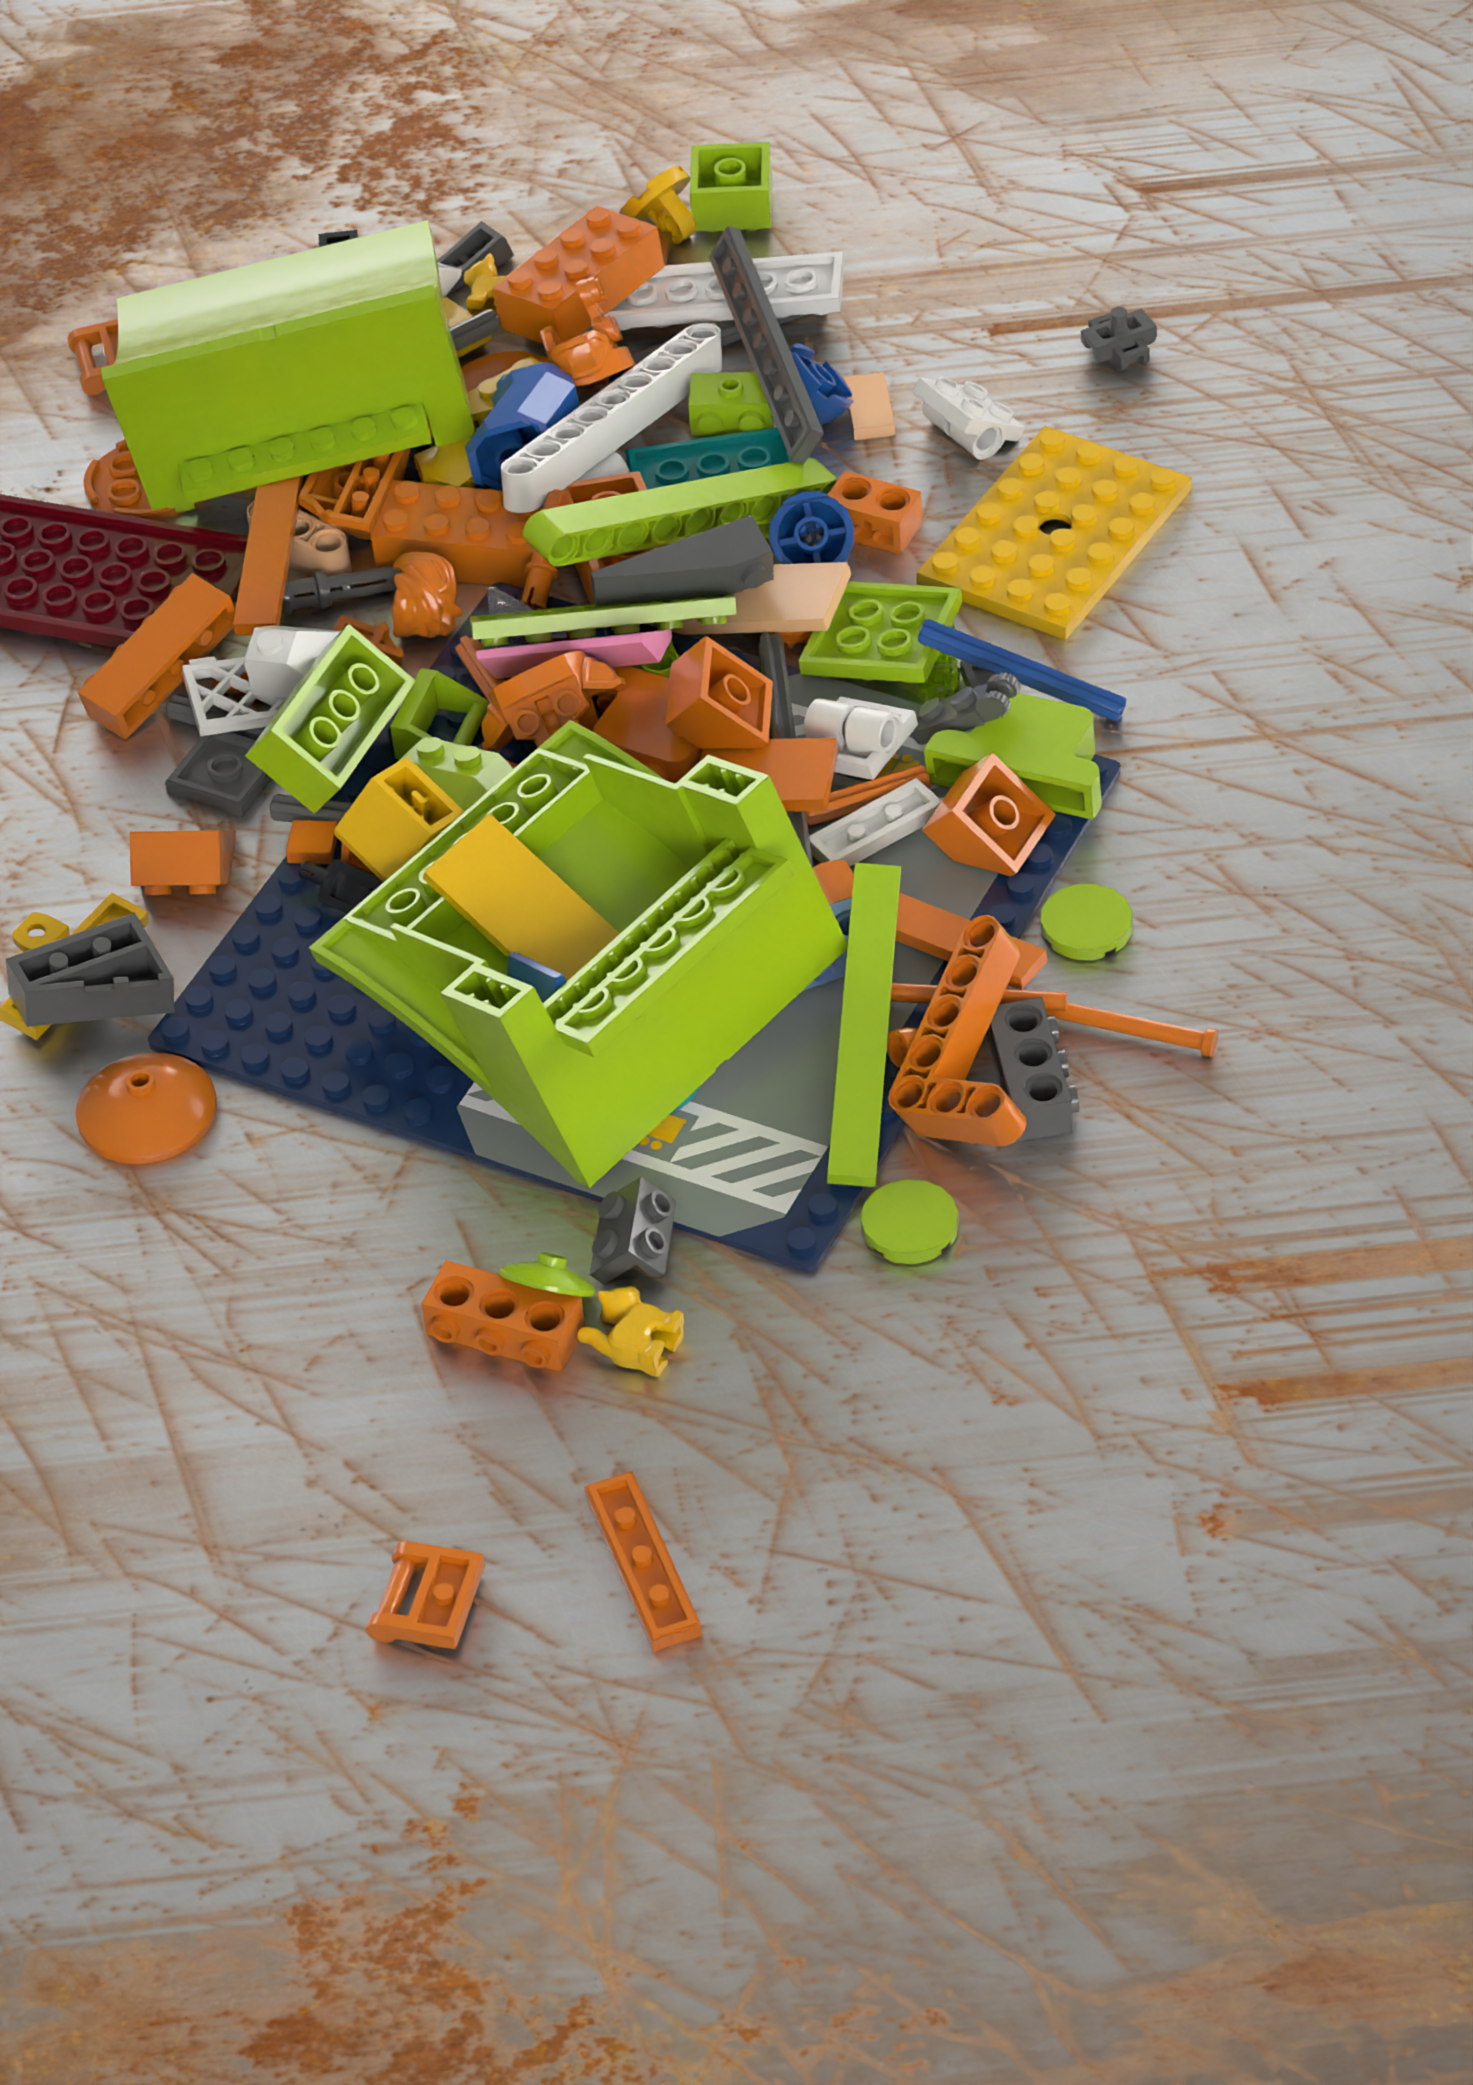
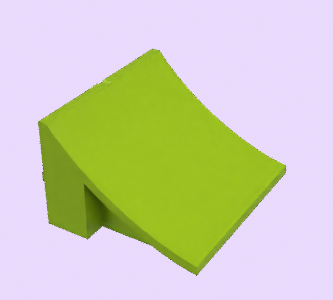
M428 220L116 298L118 311L117 356L114 365L101 368L102 380L152 510L168 507L169 509L175 508V511L180 513L195 509V502L432 443L429 424L436 447L471 438L476 432L465 380L442 305L440 276Z
M569 720L312 944L309 949L316 962L364 992L448 1058L524 1127L578 1183L591 1188L715 1073L716 1068L725 1060H729L847 950L848 943L769 775L707 755L675 784L664 780L654 771L598 734ZM489 813L620 933L544 1003H542L533 986L507 976L508 958L423 880L424 871Z

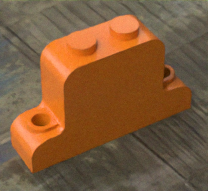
M631 666L612 667L618 677L624 678L627 687L621 692H603L598 695L597 705L603 715L595 724L593 732L641 762L664 780L676 784L700 762L703 748H697L686 739L675 735L671 729L665 726L670 678Z

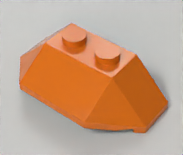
M410 449L310 473L298 496V504L323 522L341 530L345 534L353 535L360 539H371V532L393 480H404Z

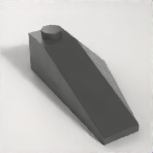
M752 515L591 572L593 601L596 606L735 594L749 588L759 587L765 582L774 579L773 551Z

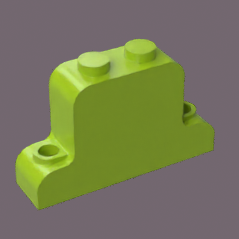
M1018 693L1016 697L1014 696L1013 699H1009L1011 706L1003 717L1000 716L998 719L986 722L985 725L975 727L969 732L958 730L939 731L930 738L924 748L926 770L932 784L951 788L964 770L993 752L1052 811L1094 820L1102 807L1099 767L1095 762L1091 761L1096 751L1093 714L1089 709L1082 706Z

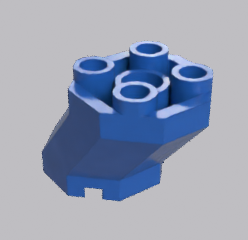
M541 362L512 370L509 374L501 376L496 384L497 390L491 397L493 409L465 446L470 472L475 484L484 487V483L491 486L493 490L503 491L502 463L579 407L572 376L561 371L560 367L554 363Z

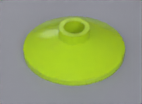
M538 1252L537 1261L511 1263L501 1266L498 1272L501 1277L512 1282L559 1294L592 1297L596 1291V1288L586 1279L565 1268L567 1263L566 1257L553 1253Z

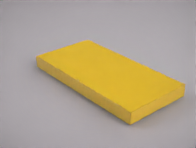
M490 813L424 871L423 880L507 958L513 952L520 953L563 974L566 981L572 978L620 934Z

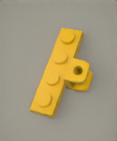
M111 892L71 934H69V926L49 915L34 912L12 932L13 942L22 950L20 953L134 912L145 928L149 924L148 911ZM33 929H41L45 932L42 936L31 937L28 935ZM10 996L0 1006L1 1021L35 1040L52 1025L27 1027Z

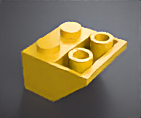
M405 757L370 779L335 827L334 835L381 881L385 882L465 811L408 757Z

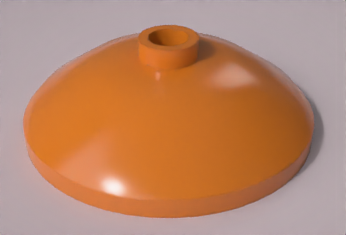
M167 1053L135 1054L111 1063L87 1082L77 1100L75 1110L76 1121L84 1142L102 1157L126 1164L155 1163L173 1158L185 1152L204 1137L216 1116L217 1097L211 1078L199 1065L191 1060Z

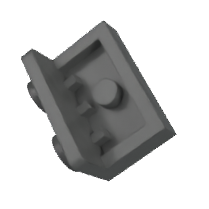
M639 1177L617 1192L609 1193L602 1200L598 1209L600 1217L596 1238L592 1245L593 1257L589 1275L603 1285L635 1265L655 1278L663 1275L666 1271L676 1201L643 1177Z

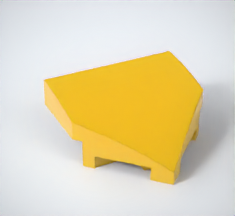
M471 438L438 447L434 446L415 454L414 461L421 483L473 488L477 485L473 481L465 451V446Z

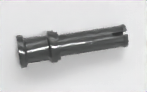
M393 565L331 576H327L325 572L316 571L312 577L287 580L282 605L283 612L286 616L291 615L295 609L313 606L327 609L328 606H331V601L397 590L394 576L400 572L393 569ZM383 579V580H381V581H375V582H369V583H363V584H357V585H352V586H350L351 584H356V583H362V582H368V581H374V580Z

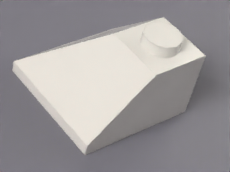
M276 625L255 627L244 658L252 695L288 698L322 650L341 631Z

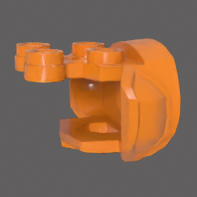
M594 276L576 282L581 300L590 316L593 330L561 343L557 332L551 325L540 331L549 359L548 362L558 365L561 371L571 375L575 386L588 387L609 381L611 375L625 369L630 370L636 365L627 346L619 348L617 345V341L623 339L614 316L605 317L602 312L600 303L607 301L599 279L594 278Z
M584 651L568 652L541 663L499 684L489 692L492 703L487 706V713L482 720V733L485 742H482L483 749L491 752L500 751L514 738L516 740H534L538 748L569 720L593 731L599 716L592 697L603 692L624 691L627 687L624 678L618 677L615 670L607 663L599 662L594 657H588Z

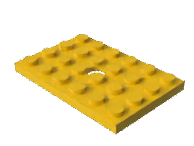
M1045 425L916 572L917 585L960 588L963 603L1066 641L1188 495L1192 487V477ZM1058 519L1070 524L1071 529H1057L1051 535L1043 533L1039 526L1048 520Z

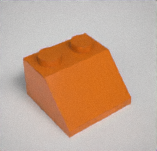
M705 636L671 663L665 726L671 729L675 735L686 739L697 748H763L768 744L773 681L708 636Z
M992 752L960 774L922 831L955 862L1013 876L1018 872L1056 814Z
M236 830L130 832L131 886H144V895L171 894V885H189V894H216V885L229 884L236 843Z

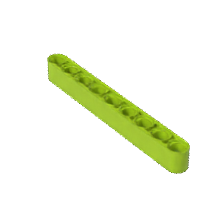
M808 458L804 465L796 462H787L544 509L536 512L529 518L523 529V537L551 565L564 566L671 544L752 515L758 526L770 524L776 512L782 507L781 504L787 498L801 492H822L828 494L838 478L815 458Z

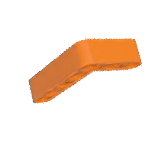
M982 915L974 918L962 931L888 1096L889 1105L916 1135L992 1146H1007L1018 1140L1025 1131L1027 1124L1026 1116L1000 1086L990 1083L965 1081L1020 957L1019 946L993 916Z

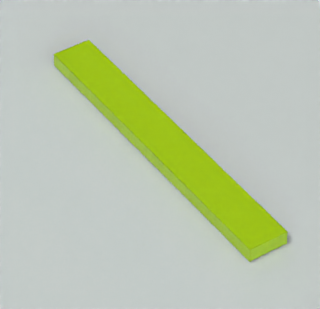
M855 863L827 1174L828 1184L876 1187L901 866Z

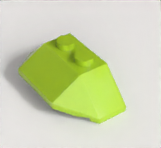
M426 736L400 759L408 757L464 811L513 770L512 766L499 753Z

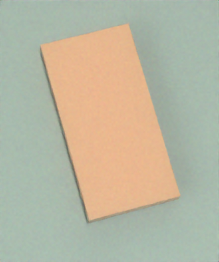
M848 562L773 564V580L765 582L759 587L749 588L732 594L736 599L737 615H726L727 623L701 625L697 618L683 620L684 627L671 629V632L690 635L828 631L852 573Z

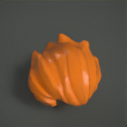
M418 551L404 553L393 564V569L400 572L394 576L397 590L392 605L393 635L395 637L419 635L433 638L436 635L446 636L450 634L456 626L455 618L463 615L462 608L455 605L458 588L453 566L445 557L434 553Z

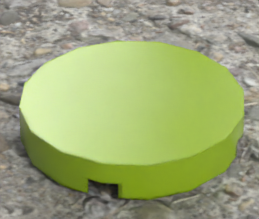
M1079 883L1064 887L1051 895L1041 909V934L1044 940L1047 939L1051 943V948L1059 955L1075 960H1097L1104 958L1105 952L1111 951L1116 948L1117 952L1126 945L1132 935V909L1124 896L1116 890L1103 885Z
M904 1179L887 1183L870 1195L863 1205L861 1215V1230L866 1244L873 1251L875 1248L883 1253V1258L894 1263L916 1264L933 1260L942 1254L941 1249L946 1247L949 1242L950 1246L957 1237L959 1226L958 1210L954 1199L942 1187L926 1180Z

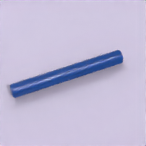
M926 619L920 628L917 641L922 645L994 674L1011 673L1024 686L1069 704L1085 707L1092 713L1114 722L1118 721L1123 714L1127 699L1119 694L931 619Z

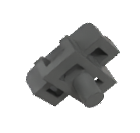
M1115 307L1111 310V313L1089 320L1088 328L1081 330V342L1086 348L1093 349L1094 358L1098 362L1109 360L1119 372L1126 370L1131 363L1139 361L1143 364L1148 362L1150 359V349L1147 345L1152 344L1157 338V325L1142 309L1127 314L1125 308Z

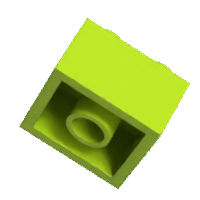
M770 142L691 145L690 204L691 214L696 222V231L718 232L725 230L727 226L749 231L772 228Z

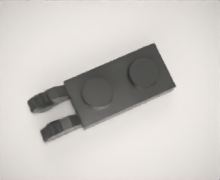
M1005 672L1000 673V675H992L985 685L973 689L965 687L955 695L943 699H930L918 710V726L910 735L917 744L924 745L939 731L958 730L964 732L985 725L986 722L998 719L1000 716L1003 717L1011 706L1009 699L1017 696L1021 683L1015 675L1013 676L1011 673L1007 674Z

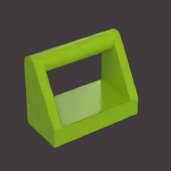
M420 668L414 679L416 680L415 684L406 695L390 726L395 759L400 760L424 736L432 737L427 734V731L438 709L467 713L452 742L465 746H471L487 713L488 700L439 671Z

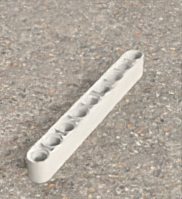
M699 323L687 327L504 461L501 465L504 508L514 513H527L540 508L545 504L547 494L554 489L564 490L686 398L690 392L691 373H719L722 370L720 328L708 323Z

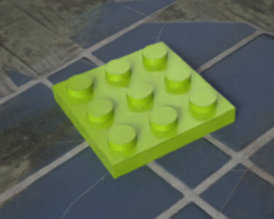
M848 581L828 631L812 632L798 661L801 675L926 683L940 651L922 645L917 641L920 628L926 619H931L951 627L963 602L961 589L954 587Z

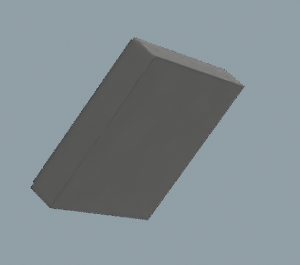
M227 732L201 736L165 781V786L168 794L243 817L272 778L245 756L256 740Z

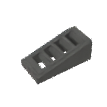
M482 221L437 260L438 263L455 268L463 264L460 268L462 269L461 277L449 291L450 294L466 285L464 283L465 271L469 270L475 263L483 261L488 254L493 255L496 268L514 256L506 238Z

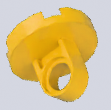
M674 165L645 184L647 189L638 198L634 194L621 208L619 213L643 222L650 218L660 231L672 232V243L679 244L696 231V222L693 215L678 196L688 185L690 176L681 165L679 167Z

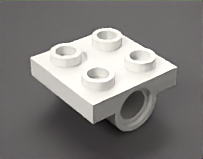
M941 376L937 380L919 378L913 390V393L923 400V415L977 459L983 460L993 456L1000 449L1004 440L1019 442L1026 428L1012 417L1014 412L1009 407L990 400L987 397L988 391L974 382L966 381L965 385H961Z
M841 696L837 701L822 698L814 700L808 707L804 720L806 738L837 739L839 750L834 772L874 780L918 726L915 711Z

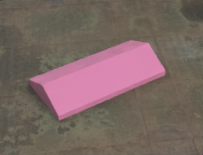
M669 629L477 650L476 657L495 679L515 677L541 663L572 651H584L588 657H594L597 661L607 663L610 667L658 663L661 661L672 639V632Z

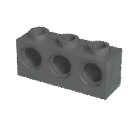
M1042 998L998 1005L987 1030V1040L1000 1087L1026 1116L1027 1124L1025 1131L1015 1142L1072 1133V1113L1079 1112V1099L1075 1084L1067 1085L1065 1078L1069 1077L1066 1052L1064 1049L1057 1050L1055 1045L1059 1043V1031L1055 1015L1047 1016Z

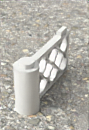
M215 656L192 659L189 660V665L182 666V676L200 736L267 727L287 698L252 695L250 683L239 677L242 673L247 672L244 663L245 657L216 661ZM212 677L220 681L211 691L196 684L195 679ZM230 686L246 693L239 703L222 696ZM255 699L272 706L269 711L256 712L248 707ZM213 705L229 712L226 717L208 720L205 715Z

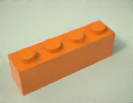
M193 573L181 585L175 587L170 593L169 598L153 614L143 620L140 628L124 644L115 649L111 658L95 674L89 676L84 682L83 687L77 692L88 717L122 739L127 740L184 680L182 666L189 665V660L205 658L233 629L235 608L231 597Z

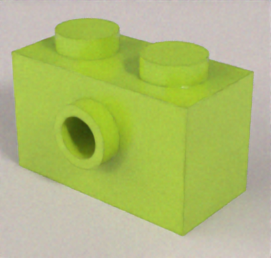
M755 372L691 373L688 403L691 437H713L774 428V417Z

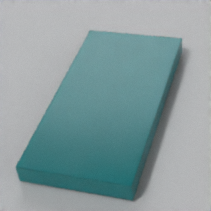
M778 427L625 450L629 472L639 471L647 489L792 462Z

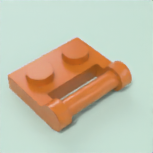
M118 319L72 330L67 336L69 348L76 354L82 373L80 376L82 390L87 395H98L105 389L101 368L114 365L118 349ZM102 344L108 365L96 367L91 351L93 345Z
M411 1541L399 1542L396 1544L392 1555L394 1567L377 1612L370 1615L367 1623V1635L382 1643H389L398 1639L456 1649L485 1568L483 1554ZM421 1568L425 1569L409 1615H399L413 1573Z

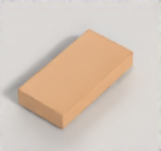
M884 372L843 377L853 394L847 398L854 400L853 404L848 408L854 440L894 436L895 422Z

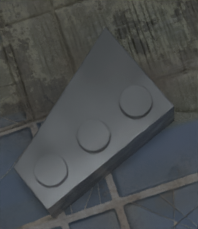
M135 912L6 959L8 994L27 1027L175 1013L174 978Z

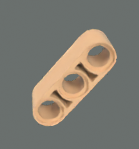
M254 501L249 504L246 511L249 529ZM298 510L289 567L308 577H312L316 571L325 572L327 576L352 572L345 533Z

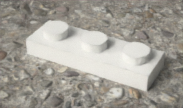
M915 778L810 835L811 854L820 863L846 860L850 867L925 826L941 803V800L921 781Z

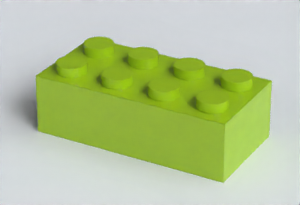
M348 624L322 650L245 756L315 814L341 789L416 680Z

